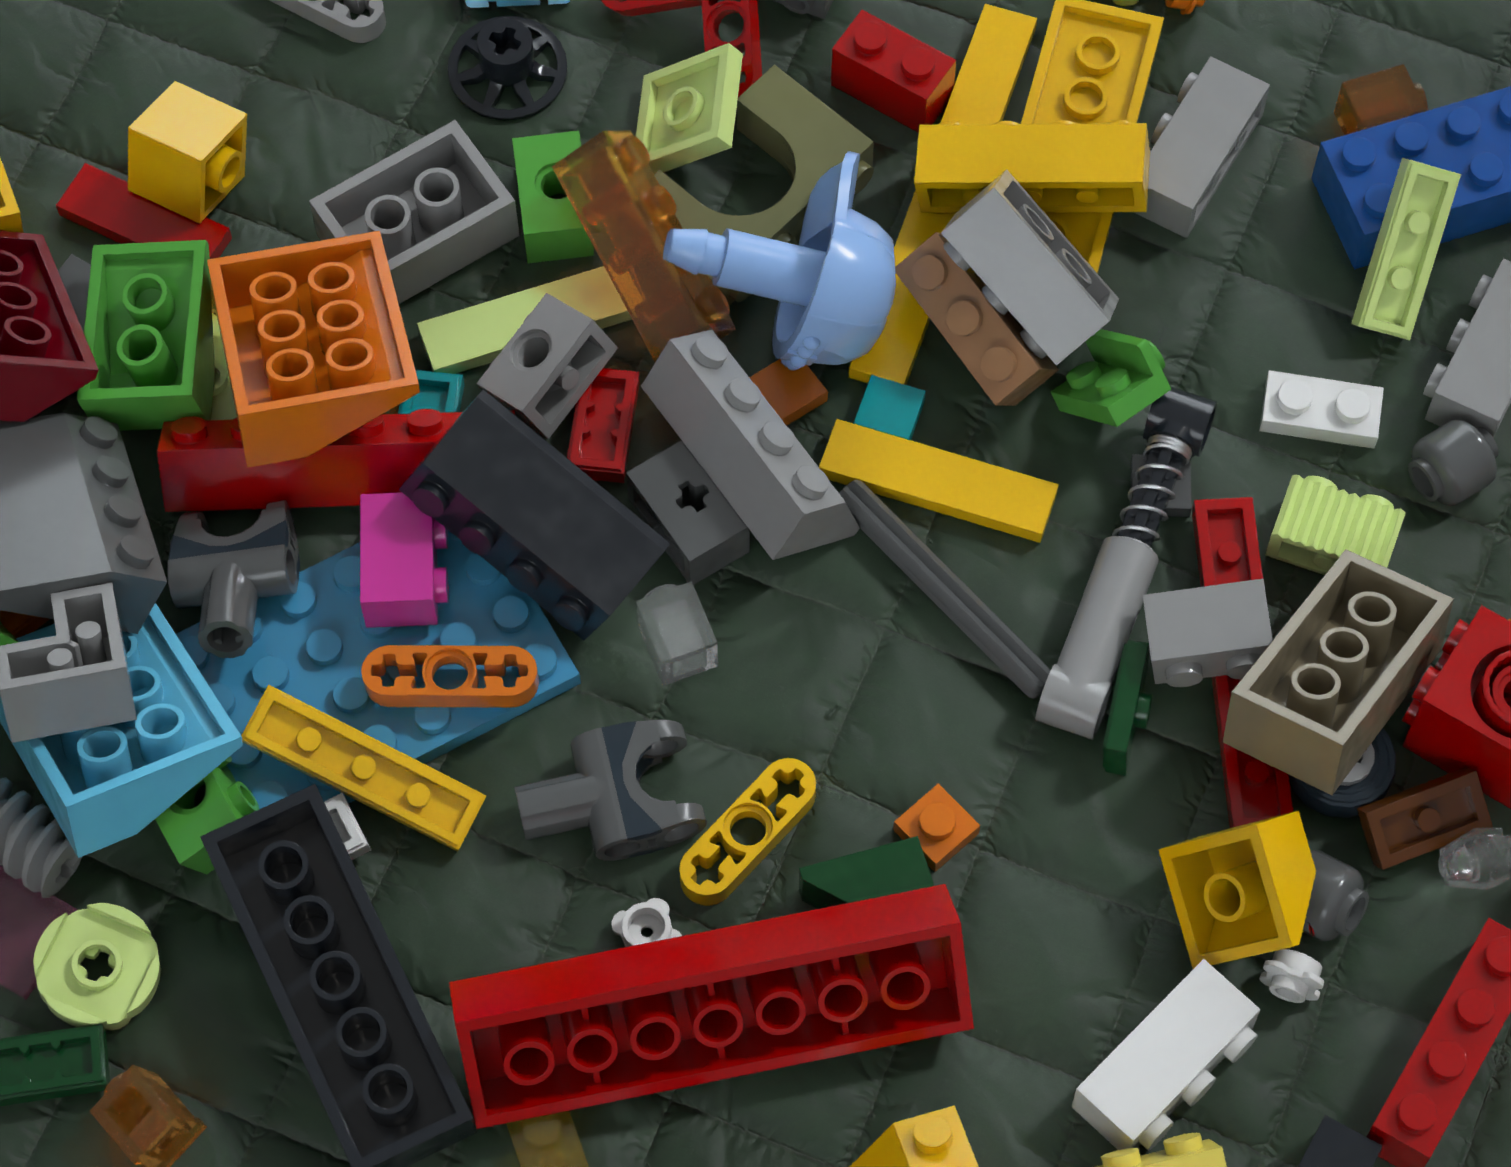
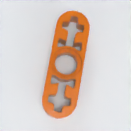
M387 645L370 652L365 658L361 669L367 695L373 702L384 707L513 708L528 703L535 696L539 686L535 659L527 650L518 646ZM446 664H458L466 669L468 676L460 687L448 690L440 688L433 681L436 671ZM416 665H423L422 676L425 688H417L415 677H418ZM476 665H484L486 688H478L479 678ZM397 666L400 676L395 678L394 686H383L381 676L385 675L386 667ZM506 667H518L521 677H517L514 687H505L502 676L506 674Z

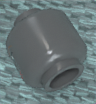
M1451 420L1421 438L1413 446L1412 461L1408 464L1410 479L1417 491L1429 502L1438 501L1448 506L1458 505L1488 487L1495 480L1497 472L1495 458L1499 455L1498 446L1486 429L1482 427L1476 429L1473 425L1463 420Z
M1310 850L1316 868V875L1302 932L1319 941L1334 940L1340 934L1349 936L1362 920L1369 902V894L1363 890V878L1355 868L1322 851Z

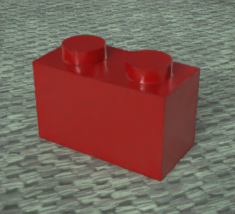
M863 9L832 48L831 86L918 133L919 125H933L948 104L954 88L956 59Z

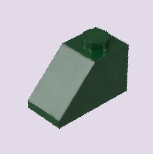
M918 836L799 868V892L802 901L817 909L934 886Z

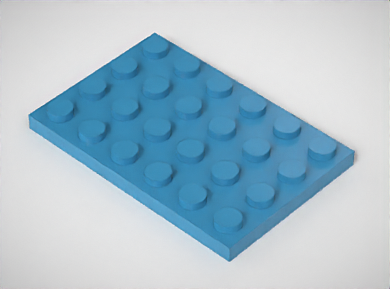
M449 530L448 549H437V567H447L449 586L448 603H438V625L366 628L360 604L359 542L299 572L298 588L295 594L259 598L257 600L253 644L246 650L244 655L235 658H220L213 653L203 650L198 640L200 622L176 634L240 735H242L269 684L424 764L581 684L578 670L538 603L526 593L513 587L503 574L481 556L469 551L462 544L461 540ZM387 645L518 646L527 650L535 659L539 686L535 696L528 703L513 708L384 707L373 702L367 695L361 669L365 658L370 652ZM446 664L436 671L433 681L440 688L455 689L466 681L468 672L458 664ZM416 665L418 677H415L417 688H425L422 676L423 665ZM476 665L479 678L478 688H486L484 665ZM397 666L386 667L385 675L381 676L383 686H394L395 678L400 676ZM506 667V674L502 676L505 687H514L517 677H521L518 667ZM245 743L231 755L232 761L227 764L236 782H242L251 791L259 805V809L313 784H316L324 802L341 793ZM343 794V795L345 796V798H346V800H347L348 803H350V802H352V801L355 800V799H353V798H351V797H349V796Z

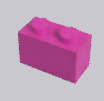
M403 493L360 494V604L366 628L438 625V603H448L449 600L447 567H437V549H448V529L432 516L420 511L414 502Z

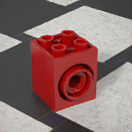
M1481 605L1470 624L1459 619L1442 648L1443 653L1435 667L1430 666L1414 691L1412 696L1414 699L1402 719L1403 722L1411 726L1403 747L1447 773L1465 767L1476 770L1483 793L1511 809V621Z

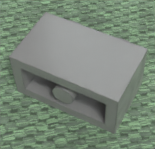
M1264 579L1143 595L1155 684L1167 683L1173 687H1188L1200 683L1203 678L1228 675L1233 679H1242L1273 641Z

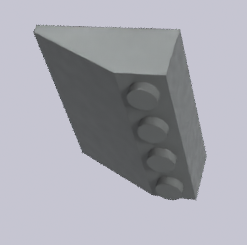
M64 412L32 417L25 422H0V610L54 619L51 593L112 583L122 631L138 634L164 589L167 579L118 424L100 417H83Z

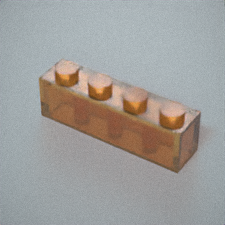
M631 130L602 131L557 162L552 168L654 362L657 361L670 339L707 330H713L717 337L722 339L736 330L729 316L730 307L724 294L712 284L708 275L700 273L694 275L663 259L664 245L669 230L683 228L675 215L677 209L674 199L663 186L659 185L649 166L650 156L642 141L632 134Z

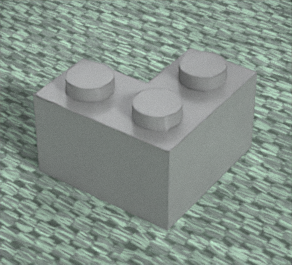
M112 583L51 593L56 636L0 646V696L12 743L137 720L123 634Z

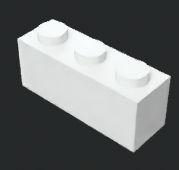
M1203 959L1076 1088L1071 1107L1118 1150L1138 1148L1141 1144L1148 1151L1151 1150L1173 1126L1174 1122L1168 1116L1183 1100L1191 1107L1196 1104L1216 1081V1078L1210 1072L1225 1057L1232 1063L1236 1062L1254 1043L1258 1035L1252 1029L1261 1009Z

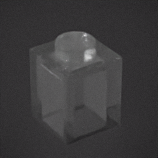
M692 581L679 586L674 584L658 586L649 591L644 598L636 601L638 627L662 686L718 667L717 640Z

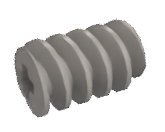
M6 777L1 778L0 865H3L4 872L14 879L22 878L23 885L32 892H41L42 898H50L65 886L76 871L82 857H77L69 841L65 839L66 836L56 819L46 826L50 817V808L42 803L36 805L28 812L32 796L23 790L10 798L13 791V783Z

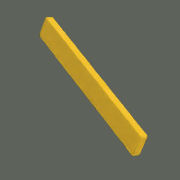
M989 4L984 5L941 122L955 121L962 124H994L1003 121L1036 30L1037 18ZM915 190L894 246L895 267L936 232L941 233L955 213H921ZM895 274L896 288L893 304L887 316L885 327L872 349L866 355L852 360L849 367V378L868 383L871 375L907 385L930 318L897 274Z

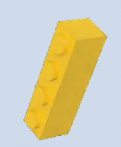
M1059 120L1050 124H1019L1013 121H999L994 124H962L955 121H945L937 125H919L914 185L921 213H957L1006 169L1044 212H1147L1150 167L1147 123L1114 120L1108 123L1076 124L1071 121Z

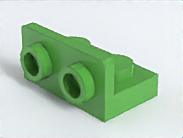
M1100 329L1085 341L1094 361L1082 363L1069 371L1066 375L1067 381L1052 390L1051 394L1061 412L1118 427L1170 391L1171 387L1163 372L1165 368L1163 356L1152 342L1143 338Z

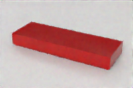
M87 163L83 165L56 204L59 216L120 244L206 240L209 245L210 259L221 256L232 239L229 227L207 217L199 224L128 191L127 181Z

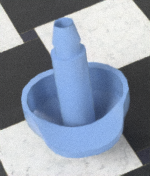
M848 151L841 163L830 168L817 181L809 197L799 245L728 228L725 229L722 235L710 233L707 229H670L666 237L663 250L664 260L694 275L700 273L712 276V283L715 286L779 301L773 326V354L777 359H781L785 367L792 371L813 363L827 365L845 364L866 355L880 337L893 304L896 288L893 239L877 222L852 209L860 161L859 153Z

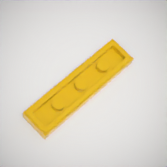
M836 419L819 465L820 470L831 481L848 485L853 480H860L874 494L1039 543L1042 541L1059 484L840 419Z
M269 684L241 735L243 743L457 852L486 798V795Z

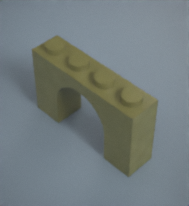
M775 64L738 97L737 130L778 161L790 175L793 183L787 194L778 203L762 212L751 215L737 216L719 213L700 203L661 170H658L620 205L622 234L720 314L734 301L742 302L751 294L715 286L712 283V276L700 273L694 275L664 260L663 250L670 229H707L710 233L722 235L725 229L728 228L798 245L810 194L822 175L830 168L841 163L848 151L860 154L854 195L859 193L868 184L874 172V142Z

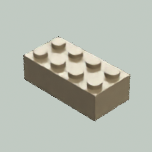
M1345 549L1232 691L1223 743L1333 795L1441 651L1454 598Z

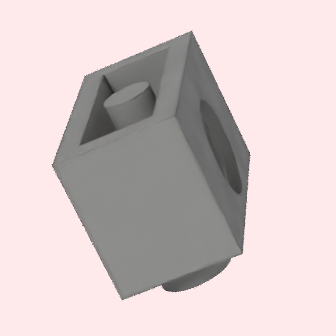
M546 293L534 310L525 318L523 324L500 354L491 362L487 371L476 384L508 410H515V416L527 426L549 439L618 347L593 319Z

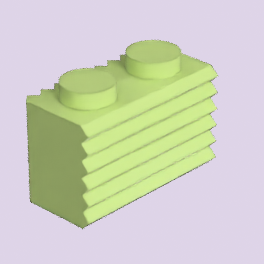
M1292 475L1265 555L1325 575L1346 549L1387 568L1406 512L1401 508L1394 509L1393 504L1389 500L1378 495L1366 494L1359 497L1356 493L1348 494L1345 490H1338L1332 481L1320 476H1307L1303 479L1300 475Z

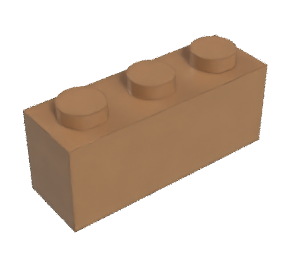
M936 232L895 267L896 274L992 402L999 406H1016L1059 369L1048 355L1041 359L1029 349L1020 335V332L1024 329L1009 311L1002 315L989 303L982 292V288L986 284L971 267L964 271L950 258L943 246L947 239L941 233Z

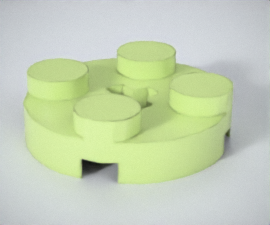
M109 903L89 904L87 909L77 910L70 915H67L66 912L54 919L41 935L33 959L37 988L42 1000L55 1016L75 1027L103 1024L107 1030H116L124 1027L131 1018L141 1013L152 1000L161 975L157 944L145 922L132 911ZM100 952L109 954L108 964L114 969L108 977L101 976L97 981L87 979V970L80 966L83 959L86 957L95 960Z

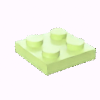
M730 43L644 75L631 167L634 171L647 179L652 177L658 170L666 172L732 148L743 54Z

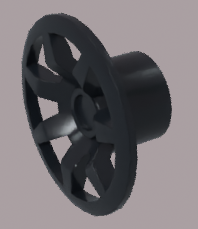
M518 16L490 18L469 28L453 46L448 60L449 83L460 102L471 111L483 117L506 121L523 119L547 108L560 94L567 78L566 53L554 33L534 20ZM531 33H533V34H535V35H537V36H539V37L536 38V39H532V34H531ZM547 46L552 49L557 59V70L541 65L534 60ZM467 49L479 59V63L474 68L458 74L460 58ZM528 76L536 81L553 82L549 91L535 102L526 83ZM488 78L490 83L484 103L482 104L469 96L463 85L479 84ZM505 87H512L516 97L523 104L521 108L510 110L494 108L500 100Z

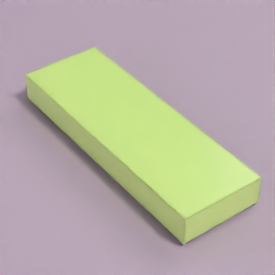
M1401 159L1351 324L1406 340L1411 339L1461 174L1413 160Z

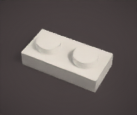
M1269 370L1265 384L1259 431L1374 449L1379 434L1384 388Z

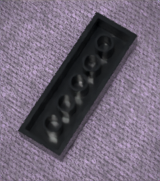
M316 784L200 836L351 1167H407L476 1134L473 1116Z

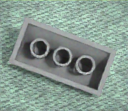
M707 330L673 338L668 341L641 387L771 559H779L855 536L860 528L847 503L714 331Z

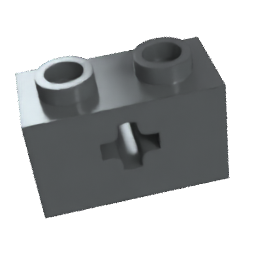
M682 440L626 472L628 499L645 523L670 543L665 551L690 586L750 552L749 528Z

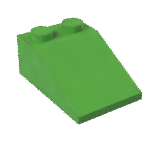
M206 240L93 245L84 335L99 370L96 379L78 389L77 401L87 417H100L109 422L117 423L120 431L162 429L164 422L175 421L188 416L211 420L215 366L211 281L207 263L210 256L209 245Z

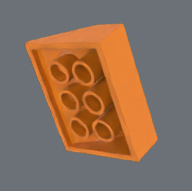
M380 231L207 260L216 315L247 468L308 457L420 393L419 382Z

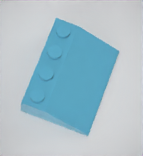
M156 603L138 634L122 631L137 720L12 743L78 858L139 833L243 746L242 736ZM55 624L16 639L19 642L56 636ZM0 696V723L11 740Z

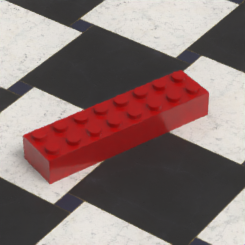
M946 884L449 982L454 1021L476 1129L974 1029L961 921Z

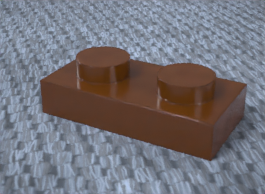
M1469 767L1459 769L1357 808L1373 864L1382 870L1493 828L1477 771Z

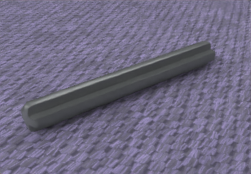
M853 480L844 487L839 494L847 503L859 528L1029 698L1035 699L1040 696L1051 669L862 481Z

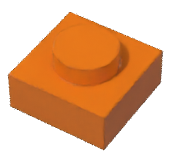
M938 783L894 821L893 831L902 840L918 836L927 865L936 872L979 834L980 824Z

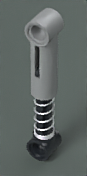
M1171 387L1170 391L1152 403L1143 434V439L1147 440V447L1143 452L1146 463L1135 472L1138 484L1130 488L1128 492L1130 505L1120 512V518L1123 522L1122 526L1115 529L1112 536L1105 538L1102 542L1058 662L1053 665L1045 682L1036 711V721L1091 740L1095 738L1109 701L1112 683L1121 661L1124 643H1127L1143 604V595L1147 594L1159 562L1158 555L1151 548L1153 541L1161 539L1157 531L1161 521L1168 519L1165 513L1168 501L1176 498L1172 492L1176 480H1181L1184 477L1180 471L1181 467L1188 464L1190 458L1194 456L1199 457L1204 449L1215 417L1217 401Z

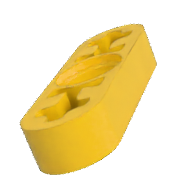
M783 758L770 764L684 854L679 867L680 884L684 894L691 901L705 906L715 905L724 901L811 810L816 797V779L813 771L807 764L794 758ZM795 779L800 781V797L796 798L792 794L785 795L776 805V817L780 819L776 821L768 807L778 796L777 782L781 780L788 785ZM754 818L764 825L766 834L760 842L754 845H742L733 839L730 833L732 826L740 819ZM717 842H720L728 854L718 867V879L720 882L715 884L707 879L701 885L697 884L695 867L700 865L705 869L711 868L721 858L720 846L716 845ZM733 859L740 861V863L735 864Z

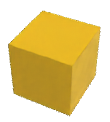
M174 81L128 127V191L200 224L245 177L247 113Z

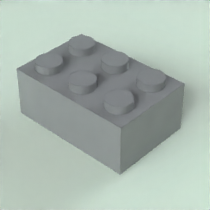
M456 120L309 200L316 233L320 241L380 231L398 304L520 236L514 198Z
M1007 169L955 213L941 232L947 239L943 246L950 258L962 270L967 271L970 267L986 284L982 288L986 299L1002 315L1009 311L1024 328L1020 332L1023 341L1039 358L1043 359L1048 355L1057 366L1111 320L1119 298Z

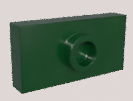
M1128 640L1127 643H1124L1103 743V768H1105L1107 773L1126 776L1135 729H1147L1153 694L1143 692L1148 670L1149 643Z
M103 1024L0 1039V1106L111 1090L107 1036Z

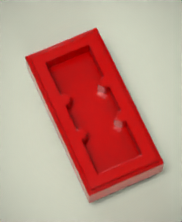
M603 368L576 403L567 459L593 480L624 483L640 384L639 372Z

